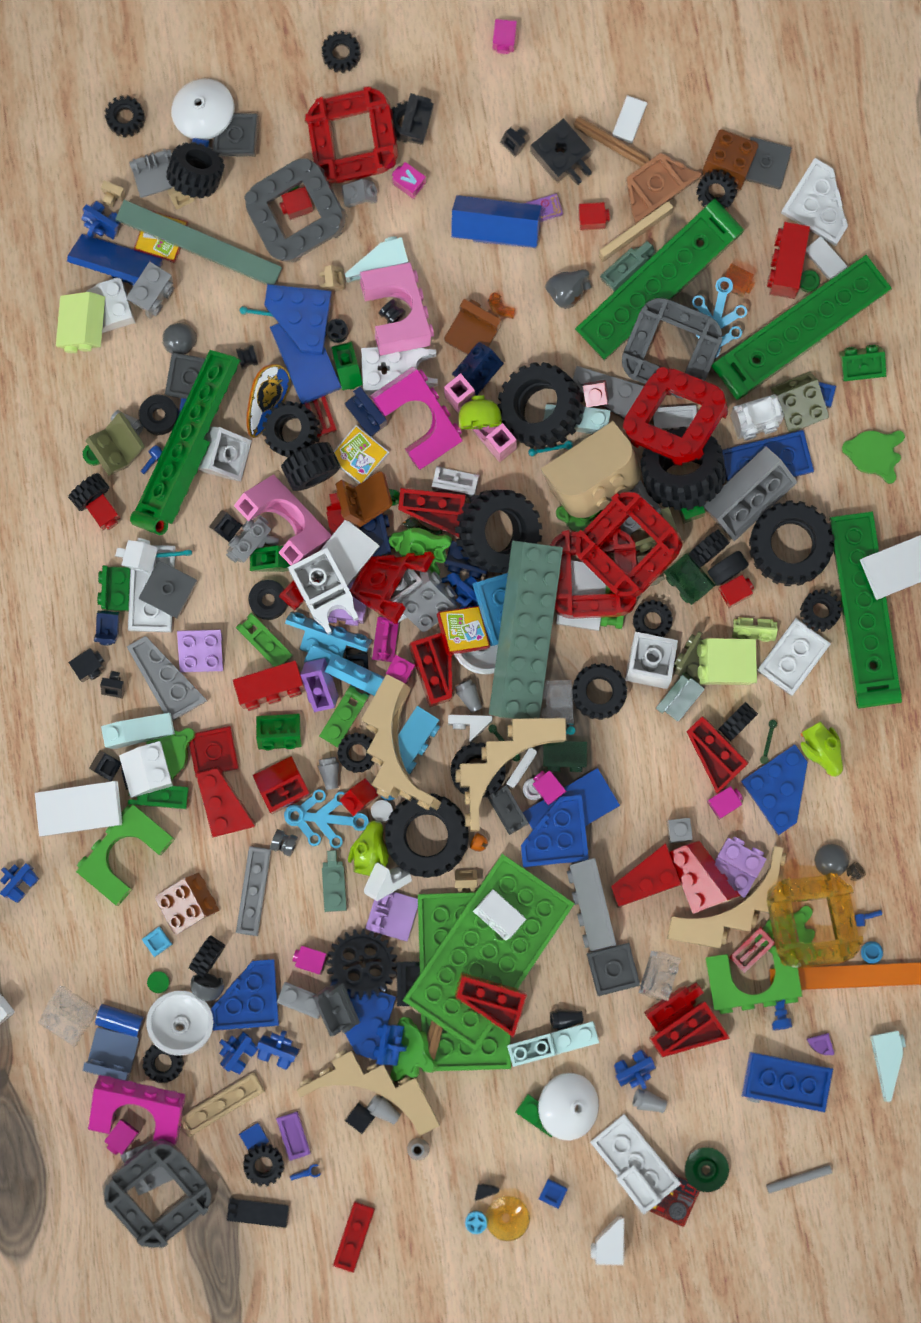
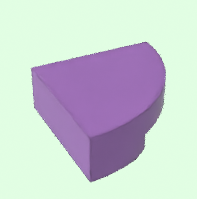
M829 1033L807 1038L810 1047L817 1053L835 1055Z

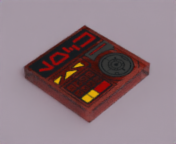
M673 1173L681 1184L649 1211L684 1227L700 1191L693 1188L686 1178Z

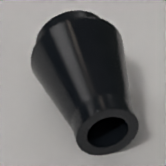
M557 1008L555 1011H550L551 1028L561 1030L577 1024H583L582 1011Z

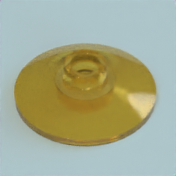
M499 1197L487 1209V1228L499 1240H516L526 1232L529 1226V1211L526 1205L516 1197ZM504 1214L509 1215L510 1219L508 1222L503 1221L502 1217Z

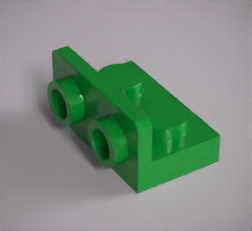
M867 345L864 349L847 347L844 351H839L842 380L844 382L887 377L885 351L879 345Z
M102 566V571H99L98 582L102 584V591L98 592L97 602L98 605H101L103 611L129 612L130 568Z
M300 714L256 716L258 749L270 751L273 749L302 747Z

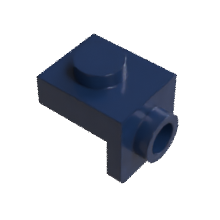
M97 611L94 642H99V644L105 646L116 643L119 637L120 612Z

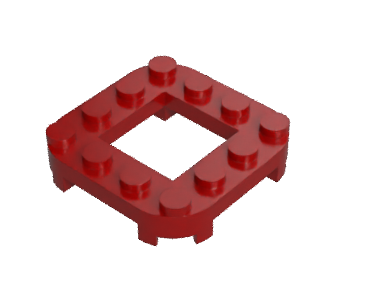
M363 87L361 91L330 98L319 97L315 99L316 102L310 107L308 113L305 114V122L308 124L313 162L324 169L328 182L341 183L382 174L396 165L398 148L392 109L389 100L383 93L372 87ZM369 113L375 148L373 152L336 160L330 121Z
M660 367L648 379L624 419L623 428L634 447H644L672 459L676 465H683V463L690 462L696 458L699 460L704 455L702 449L722 418L726 419L728 415L727 401L724 392L716 385L676 369ZM672 393L702 405L682 438L648 424L665 396H670Z
M623 492L613 495L611 497L613 500L583 531L580 530L577 533L576 555L612 592L620 597L633 599L641 595L677 558L683 544L676 529L644 498L635 492ZM630 516L656 541L657 545L627 575L600 547Z
M618 528L600 548L605 553H614V562L628 575L637 565L635 542L629 534ZM565 530L552 540L551 544H549L550 546L563 547L554 609L558 615L569 619L620 617L633 611L638 596L633 599L623 598L617 594L572 596L571 555H576L577 553L576 535L578 532Z

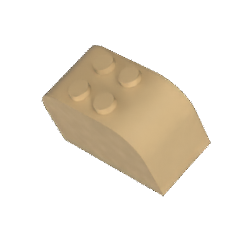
M614 421L541 468L552 494L568 514L577 518L590 517L605 509L613 500L611 498L613 495L629 492L638 484L641 478V468L632 445Z

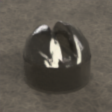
M854 862L847 868L846 873L847 876H852L851 881H858L866 876L864 868L858 862Z

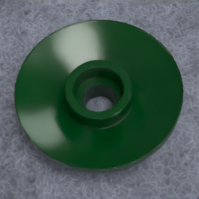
M703 1147L689 1155L684 1171L687 1181L693 1188L701 1192H713L720 1189L727 1181L729 1165L725 1156L720 1151L714 1148ZM705 1165L710 1167L708 1174L702 1172V1167Z

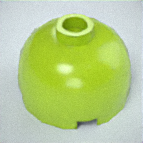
M484 395L472 396V401L464 403L459 411V429H483V427L488 426L493 428L502 424L501 413L497 404L492 400H485Z

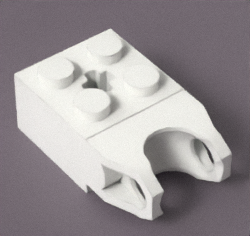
M378 347L361 348L363 391L367 396H370L410 368L414 367L417 369L422 361L437 357L436 350L417 348L380 356ZM383 367L390 369V371H387V374H382L379 370ZM427 377L426 384L428 387L438 386V379Z
M773 394L734 406L730 416L737 438H744V441L757 437L756 434L761 432L770 434L777 431V427L780 426L784 414L778 396Z
M328 548L288 567L314 620L324 628L327 635L332 633L329 627L328 616L333 610L343 609L352 616L354 621L359 619L354 609L353 596ZM318 575L320 578L324 577V579L318 583L313 582L315 581L314 577Z

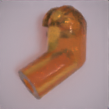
M492 293L488 299V305L491 310L501 317L514 319L516 308L504 306L501 295L499 293Z

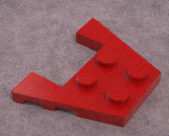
M424 552V555L417 556L415 553H408L405 557H395V555L371 557L362 568L350 592L354 598L392 623L397 624L406 608L403 603L389 601L407 569L426 573L435 557L432 552Z

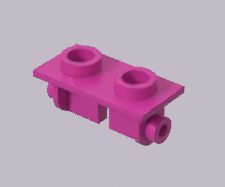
M385 617L377 618L372 660L393 661L399 623L394 624Z

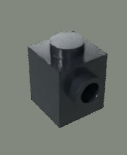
M91 648L68 662L81 682H85L89 678L90 680L96 679L102 674L101 671L105 669L102 665L105 662L98 650L94 652Z

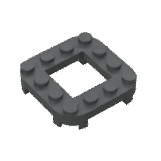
M297 159L253 185L245 194L247 212L267 251L271 256L283 262H297L301 256L328 240L338 238L342 234L341 231L345 225L346 211L341 207L324 174V169L309 159ZM304 183L321 218L286 238L270 207V202Z
M662 297L650 299L641 308L623 351L622 365L626 374L631 379L646 384L648 379L661 367L644 360L657 326L660 320L700 336L685 373L705 381L719 346L722 343V331L718 322L709 315ZM673 393L671 394V395L675 396L676 398L684 399V398H682V397H680V396H678V395H675V394H673Z
M159 1139L146 1145L110 1174L102 1186L107 1208L115 1214L142 1247L163 1248L167 1246V1241L200 1214L204 1216L209 1210L208 1207L211 1202V1192L205 1179L173 1143L165 1139ZM161 1166L181 1187L186 1196L152 1222L127 1192L157 1167Z

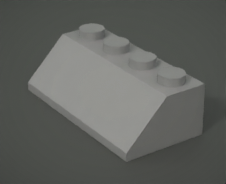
M765 447L723 486L720 493H715L716 497L713 500L707 501L703 507L728 536L735 541L758 520L765 510L770 509L797 481L783 461L768 447Z
M595 858L570 865L571 870L567 871L569 883H574L576 891L572 892L575 905L579 904L581 913H578L577 916L580 927H585L586 934L582 935L585 948L590 947V951L616 946Z

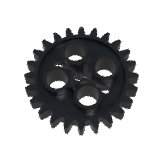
M364 928L361 934H358L356 929H353V936L345 932V940L338 937L337 942L339 945H331L334 952H328V957L331 959L326 961V965L331 967L327 969V974H333L330 982L337 981L336 984H344L346 991L351 992L350 999L355 994H358L359 1000H362L365 994L369 1000L372 993L379 997V989L386 992V984L392 985L393 983L390 977H396L397 972L392 969H397V963L392 961L397 959V955L391 954L394 951L393 946L387 948L388 939L383 942L381 941L382 934L374 937V931L366 935ZM373 948L376 954L369 956L364 950ZM350 952L355 958L347 960L343 957V954ZM359 961H362L363 964H366L364 968H362V966L358 964ZM371 969H378L381 974L379 976H372L369 971ZM356 973L359 979L352 981L348 978V975Z

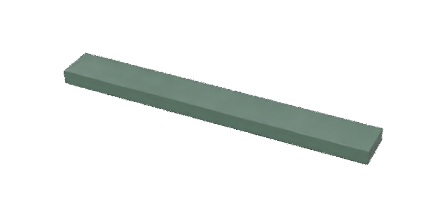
M123 200L116 216V221L266 285H275L282 270V267L126 200Z

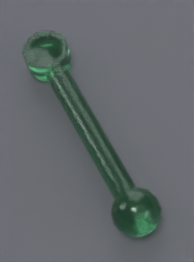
M770 720L768 723L770 729L763 756L760 758L762 764L768 763L767 755L774 728L777 727L775 720Z
M493 724L490 725L488 728L489 732L494 733L499 741H505L498 733L497 727ZM516 755L512 760L515 762L519 761L520 755Z

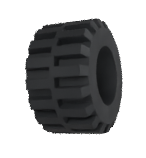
M196 142L179 144L172 152L166 171V178L177 192L180 191L185 196L188 195L191 198L209 197L218 189L224 171L223 159L219 157L216 151L204 146V144H196Z
M286 401V404L281 402L278 404V408L273 406L270 409L272 411L270 415L266 414L265 418L268 420L263 422L262 426L265 430L262 431V434L266 437L265 442L270 446L269 448L278 454L288 458L294 453L313 445L315 442L319 443L320 438L317 437V434H321V429L318 428L320 422L315 418L317 416L310 409L300 403ZM291 419H299L301 423L299 436L293 441H284L282 429L286 422Z
M320 442L294 453L283 462L281 468L292 490L301 491L329 479L337 473L341 465L330 443Z
M595 663L583 668L576 676L572 687V699L575 702L576 708L581 711V714L587 715L590 719L603 720L604 718L612 717L620 711L627 697L625 678L621 676L619 670L617 671L613 666H607L605 663L598 665ZM602 679L611 685L612 697L608 702L596 704L589 700L586 690L591 681Z
M474 742L463 746L460 751H457L452 760L451 777L455 787L462 794H465V791H469V788H460V783H456L455 770L459 769L460 764H467L474 758H482L481 747H485V744L482 742ZM505 765L491 779L483 797H489V795L497 792L500 786H502L505 778Z

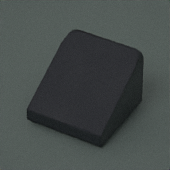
M223 510L220 511L209 526V528L228 542L231 541L242 527L237 520Z
M356 648L346 649L347 660L369 670L368 651L365 652Z
M99 750L89 769L112 781L121 766V762Z
M358 1103L345 1119V1122L363 1134L376 1116L371 1115L369 1110Z
M479 1183L477 1185L475 1201L499 1193V1187Z

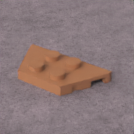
M660 153L626 178L634 224H637L700 179L702 174Z

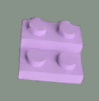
M734 836L732 839H726L715 859V866L722 874L727 876V881L734 891L737 890L741 897L745 898L767 859L763 857L764 852L755 847L752 850L744 847L745 842Z

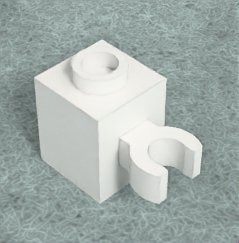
M138 538L137 541L128 540L126 549L117 548L115 556L123 559L122 566L135 571L152 573L158 548L150 545L149 540Z

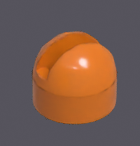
M476 833L471 841L470 849L477 852L484 851L486 848L482 847V844L488 845L486 837Z

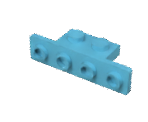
M290 612L285 621V624L305 631L299 649L308 652L311 645L315 644L343 657L347 645L367 652L372 642L365 635L347 632L342 627L330 625L332 633L327 635L324 628L318 622L307 618L299 612Z
M315 644L311 645L304 659L305 663L325 658L327 661L326 673L374 696L385 678Z

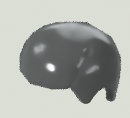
M185 323L171 324L163 333V345L171 354L173 352L185 355L197 343L194 329Z
M836 844L823 845L817 850L814 858L817 870L822 875L828 877L841 876L848 869L850 862L848 853Z
M208 973L204 978L196 974L192 976L190 987L192 993L198 999L213 1001L222 994L225 984H223L222 978H217L212 974Z

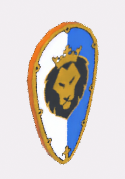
M270 364L263 367L253 381L246 417L248 434L252 438L262 434V431L265 430L262 426L263 422L268 420L265 418L266 414L270 415L272 413L270 409L273 406L278 408L279 403H284L291 384L290 375L284 367L278 364Z

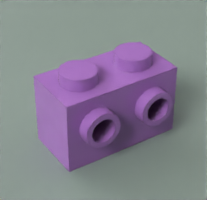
M325 658L305 662L300 672L308 701L311 703L314 712L335 708L339 696L332 675L325 672L327 666Z

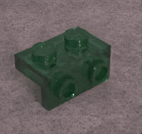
M686 553L675 564L666 569L664 574L668 583L680 591L681 598L686 603L693 605L716 585L688 555L689 553Z
M565 741L543 744V767L547 768V771L550 770V772H560L561 768H569V772H582V768H587V742Z

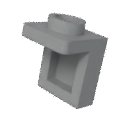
M360 179L342 185L344 205L346 207L356 206L365 202H377V188L372 181Z

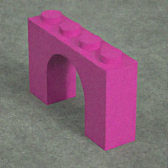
M412 367L371 394L370 397L384 416H387L409 401H422L427 404L432 414L430 429L423 437L405 448L414 465L421 470L463 440L459 436L462 432L456 423L452 424L448 417L451 415L444 405L440 406L437 399L439 396L433 387L429 389L426 384L428 378L421 369L418 371Z
M99 1075L93 1089L88 1130L110 1134L115 1122L116 1109L122 1105L134 1104L145 1108L154 1117L155 1133L153 1142L165 1139L176 1146L180 1134L186 1094Z

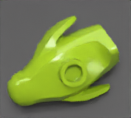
M819 722L800 733L805 739V742H801V748L806 757L822 766L826 770L827 775L839 776L843 771L840 738L835 729L830 727L828 730L822 722Z
M370 821L359 838L353 843L349 852L348 862L351 863L354 859V873L370 876L376 863L387 866L388 851L383 841L384 828L381 822Z

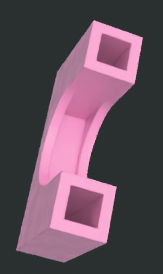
M410 262L360 272V286L365 301L396 297L405 301L411 308V313L404 320L375 326V340L380 356L430 346L431 337H434L432 324L427 322L429 318L427 307L422 305V289L418 288L416 284L418 283L417 271L412 270Z
M461 373L444 386L445 398L458 414L464 403L472 401V396H475V390ZM503 423L493 428L488 426L483 427V429H472L499 463L516 450L517 440Z
M274 474L244 492L234 505L248 521L261 513L273 512L284 517L291 524L295 536L289 539L279 551V554L291 566L319 552L332 536Z

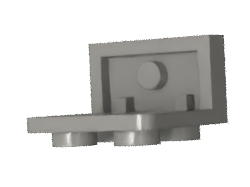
M149 262L126 299L145 310L146 317L149 319L153 315L157 316L163 306L161 302L165 297L168 299L174 290V287H172V275Z
M429 569L426 573L420 572L422 584L399 601L406 608L403 614L423 632L438 623V612L455 610L457 608L454 590L449 585L445 586L440 576L436 572L432 573Z

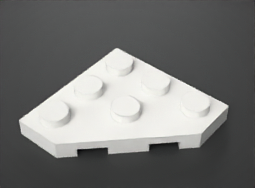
M814 158L781 211V214L800 225L810 226L811 232L836 246L848 225L844 216L833 168Z

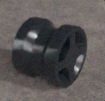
M392 299L382 307L378 314L381 317H385L387 324L398 322L406 311L403 308H399L397 302Z
M334 319L328 323L326 331L330 341L338 344L344 342L348 337L347 324L341 319Z
M253 344L248 345L245 349H236L242 370L246 369L249 365H259Z

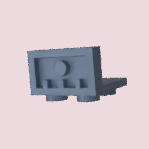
M96 1028L88 1062H84L82 1071L129 1081L139 1038L103 1028Z

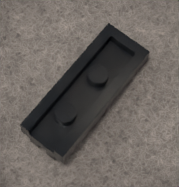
M229 1198L227 1221L287 1228L289 1205Z

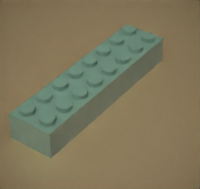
M512 541L489 707L490 715L512 719L540 718L563 547Z

